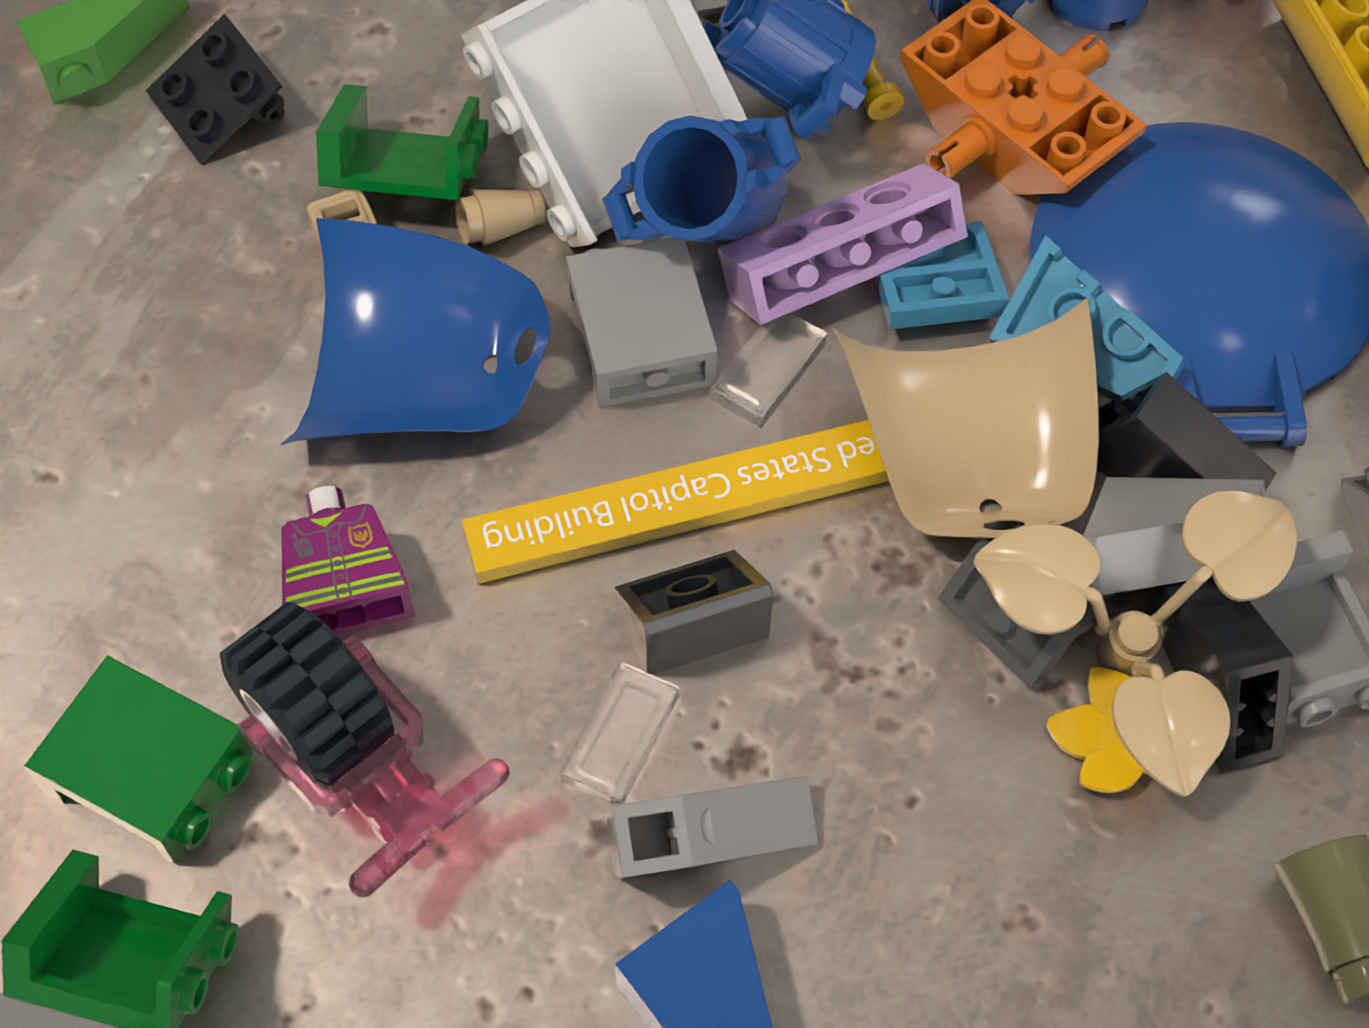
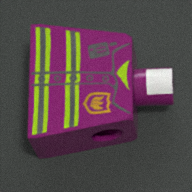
M322 486L308 492L305 496L308 517L289 521L281 529L282 605L289 601L307 609L323 621L337 636L416 617L407 578L374 507L369 504H361L346 508L343 492L336 486Z

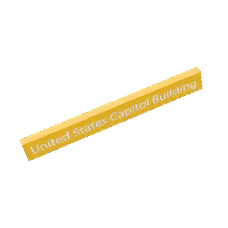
M864 420L462 519V525L477 582L480 584L887 482L889 479L869 420Z

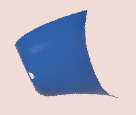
M328 218L316 219L323 255L325 282L323 333L318 368L309 406L297 430L280 445L320 437L365 433L487 431L506 425L519 413L542 360L551 330L546 305L534 281L518 270L467 245L437 236L360 221ZM533 328L536 333L533 351L525 363L519 365L515 358L517 345L525 331ZM497 355L496 371L494 373L487 372L483 368L484 360L489 356Z

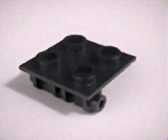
M225 14L146 90L147 94L200 164L206 162L252 116L259 121L275 124L285 114L283 108L284 99L278 93L283 87L282 84Z

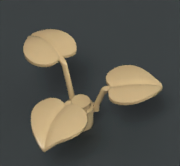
M1234 490L1215 492L1200 499L1191 507L1184 518L1181 540L1187 555L1203 567L1193 574L1151 617L1139 611H1128L1118 615L1113 621L1109 620L1102 594L1090 587L1101 569L1099 552L1088 539L1068 527L1056 524L1024 526L1008 531L984 546L976 554L973 564L985 579L999 607L1011 620L1024 629L1046 635L1067 631L1074 627L1084 616L1087 600L1091 603L1097 622L1094 630L1097 634L1102 635L1098 643L1100 662L1105 668L1128 676H1134L1125 680L1117 688L1112 702L1114 727L1120 740L1133 759L1151 778L1178 796L1187 797L1190 795L1225 746L1230 731V713L1226 700L1219 689L1205 677L1191 671H1178L1165 678L1164 672L1159 665L1149 663L1161 647L1162 634L1160 627L1211 576L1219 590L1226 597L1238 602L1255 600L1275 589L1288 573L1297 547L1296 525L1290 510L1278 500Z

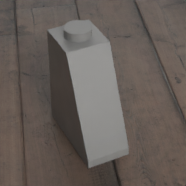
M1106 477L1083 534L1097 549L1101 558V569L1090 587L1098 590L1102 595L1188 581L1193 574L1203 567L1187 555L1182 545L1181 531L1183 521L1191 507L1203 497L1219 491H1242L1265 497L1264 480Z

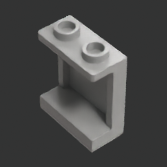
M673 237L657 238L609 249L595 248L582 254L566 256L568 289L571 299L575 300L591 361L593 389L598 408L716 385L718 350L685 240Z
M1343 530L1297 542L1295 557L1285 578L1268 594L1255 600H1249L1293 655L1286 724L1298 721L1301 727L1313 726L1333 717L1338 712V709L1359 703L1362 709H1369V618L1343 571L1354 553Z

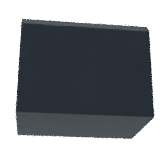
M736 550L724 552L614 587L617 600L646 676L769 638L773 605L771 583Z

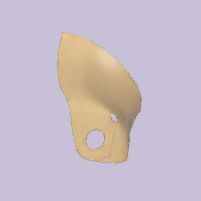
M1088 298L1057 320L1019 337L974 347L941 351H892L861 344L833 328L847 358L862 399L893 494L903 515L914 528L933 536L997 538L1014 529L991 530L984 528V526L998 521L1023 522L1024 526L1036 524L1062 525L1083 515L1089 506L1094 491L1099 447L1097 374ZM993 499L998 502L1002 509L993 512H980V505L984 500Z

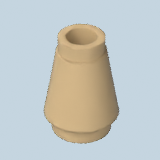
M470 189L467 196L459 197L455 201L456 222L463 242L465 244L477 243L480 247L487 246L532 228L535 225L544 224L546 219L544 201L537 189L530 191Z

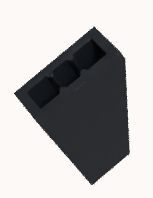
M1168 372L1098 408L1099 447L1097 471L1108 477L1264 480L1266 491L1276 475V472Z
M1210 577L1163 623L1160 630L1162 645L1174 672L1191 671L1200 674L1219 689L1226 700L1230 713V731L1223 750L1214 761L1218 769L1223 773L1283 756L1293 655L1250 601L1238 602L1229 599L1219 590L1213 577ZM1187 581L1155 586L1154 614Z

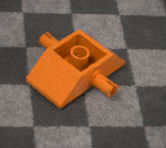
M988 0L970 1L901 50L900 59L933 128L946 138L926 151L925 160L927 166L936 171L946 166L947 169L941 172V174L950 179L954 178L956 173L974 161L1014 195L1067 193L1144 134L1147 124L1087 78V76L1106 65L1109 61V51L1102 39L1089 49L1087 47L1096 40L1097 35L1088 33L1062 54L1057 55Z

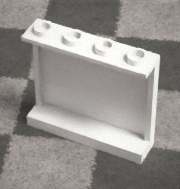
M526 0L461 34L466 45L463 48V54L469 69L477 79H484L494 99L491 107L497 123L506 134H512L522 153L519 162L525 177L533 187L540 188L550 207L547 210L548 221L555 234L562 241H567L570 248L591 245L597 241L595 236L612 227L602 198L621 179V169L630 162L635 161L636 155L649 134L664 123L690 115L717 121L727 119L735 121L747 120L744 110L715 51H713L714 48L690 0ZM634 191L627 194L626 197L634 215L641 210L636 203Z

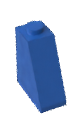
M731 880L615 963L616 985L648 1028H773L740 893Z

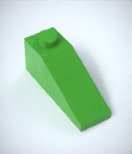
M70 0L16 20L31 60L53 103L56 104L107 84L189 9V4L187 0Z

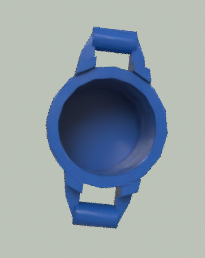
M727 0L728 3L716 26L705 19L703 28L724 71L788 112L794 131L804 140L810 139L815 133L822 137L831 133L832 125L827 122L837 115L846 104L856 110L866 96L867 86L862 84L874 56L876 45L874 30L845 11L844 3L841 0Z
M690 115L669 120L649 134L636 155L635 161L630 162L621 169V179L602 198L618 242L625 240H653L669 236L687 241L727 245L728 242L742 239L775 223L783 199L787 197L788 184L786 176L802 160L785 116L778 118H751L743 121L732 119L717 121ZM765 132L767 139L758 134ZM633 191L636 203L645 219L637 222L626 197L627 194Z

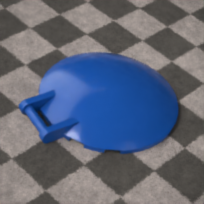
M1159 123L1147 125L1144 134L1067 193L1043 194L1037 207L1030 234L1029 262L1032 261L1046 235L1061 248L1062 254L1081 271L1086 270L1100 283L1101 288L1125 310H1131L1184 357V368L1177 382L1211 413L1273 412V416L1217 417L1242 441H1279L1282 447L1304 445L1307 435V421L1302 397H1304L1307 390L1323 383L1329 378L1334 380L1360 353L1369 337V226L1356 204L1328 174L1293 150L1248 131L1207 123Z

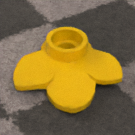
M1092 667L1089 671L1088 691L1090 704L1080 705L1056 713L1047 720L1046 725L1052 739L1061 750L1074 758L1084 760L1079 775L1081 786L1097 792L1116 793L1129 789L1143 773H1147L1139 766L1123 745L1114 727L1112 717V702L1115 692L1125 680L1132 677L1103 667Z

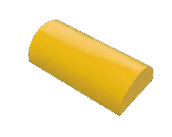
M1272 0L1364 164L1369 169V0Z

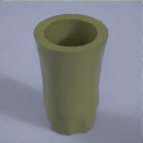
M1361 834L1335 839L1307 848L1282 859L1273 866L1275 873L1293 900L1313 940L1325 973H1333L1332 976L1336 989L1344 1005L1369 999L1368 835Z

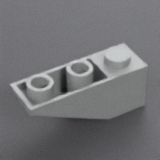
M808 776L605 807L615 877L620 878L819 844Z

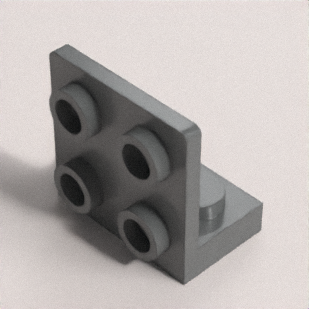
M1024 523L1021 524V525H1018V526H1016V527H1014V528H1011V529H1015V528H1019V527H1021V526H1024ZM988 538L974 545L938 599L1023 683L1031 688L1044 680L1078 635L1094 628L1097 623L1092 605L1087 600L1084 616L1074 627L1067 631L1052 635L1037 634L1017 625L999 607L985 579L973 564L976 554L995 539ZM1126 592L1102 595L1109 619L1124 612L1132 603V598Z

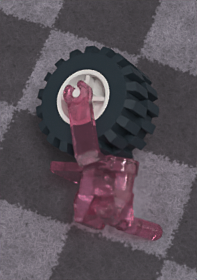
M289 601L284 603L219 654L224 677L241 705L249 714L237 726L241 730V735L259 756L266 757L314 814L333 817L338 812L346 811L353 805L384 845L357 868L349 878V889L357 897L365 898L372 895L411 858L427 846L426 840L439 829L445 831L460 817L502 786L509 778L510 769L508 764L502 759L492 758L440 797L433 787L436 782L428 772L420 773L410 760L413 756L412 752L424 743L422 714L377 666L369 650L356 636L352 635L342 642L316 615ZM389 709L405 725V728L397 735L394 734V726ZM313 783L324 788H331L327 791H320Z

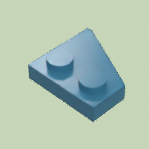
M982 221L966 225L968 237L878 275L877 288L889 329L1001 317L1009 302V296Z

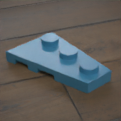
M1045 235L989 337L990 342L1019 337L1049 324L1088 298L1096 362L1097 392L1115 400L1165 372H1168L1177 381L1184 368V357L1131 310H1125L1101 288L1100 283L1086 270L1081 271L1062 254L1061 248Z

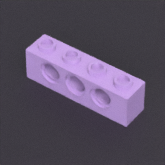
M922 163L718 248V253L730 301L757 323L763 325L968 237L959 183Z

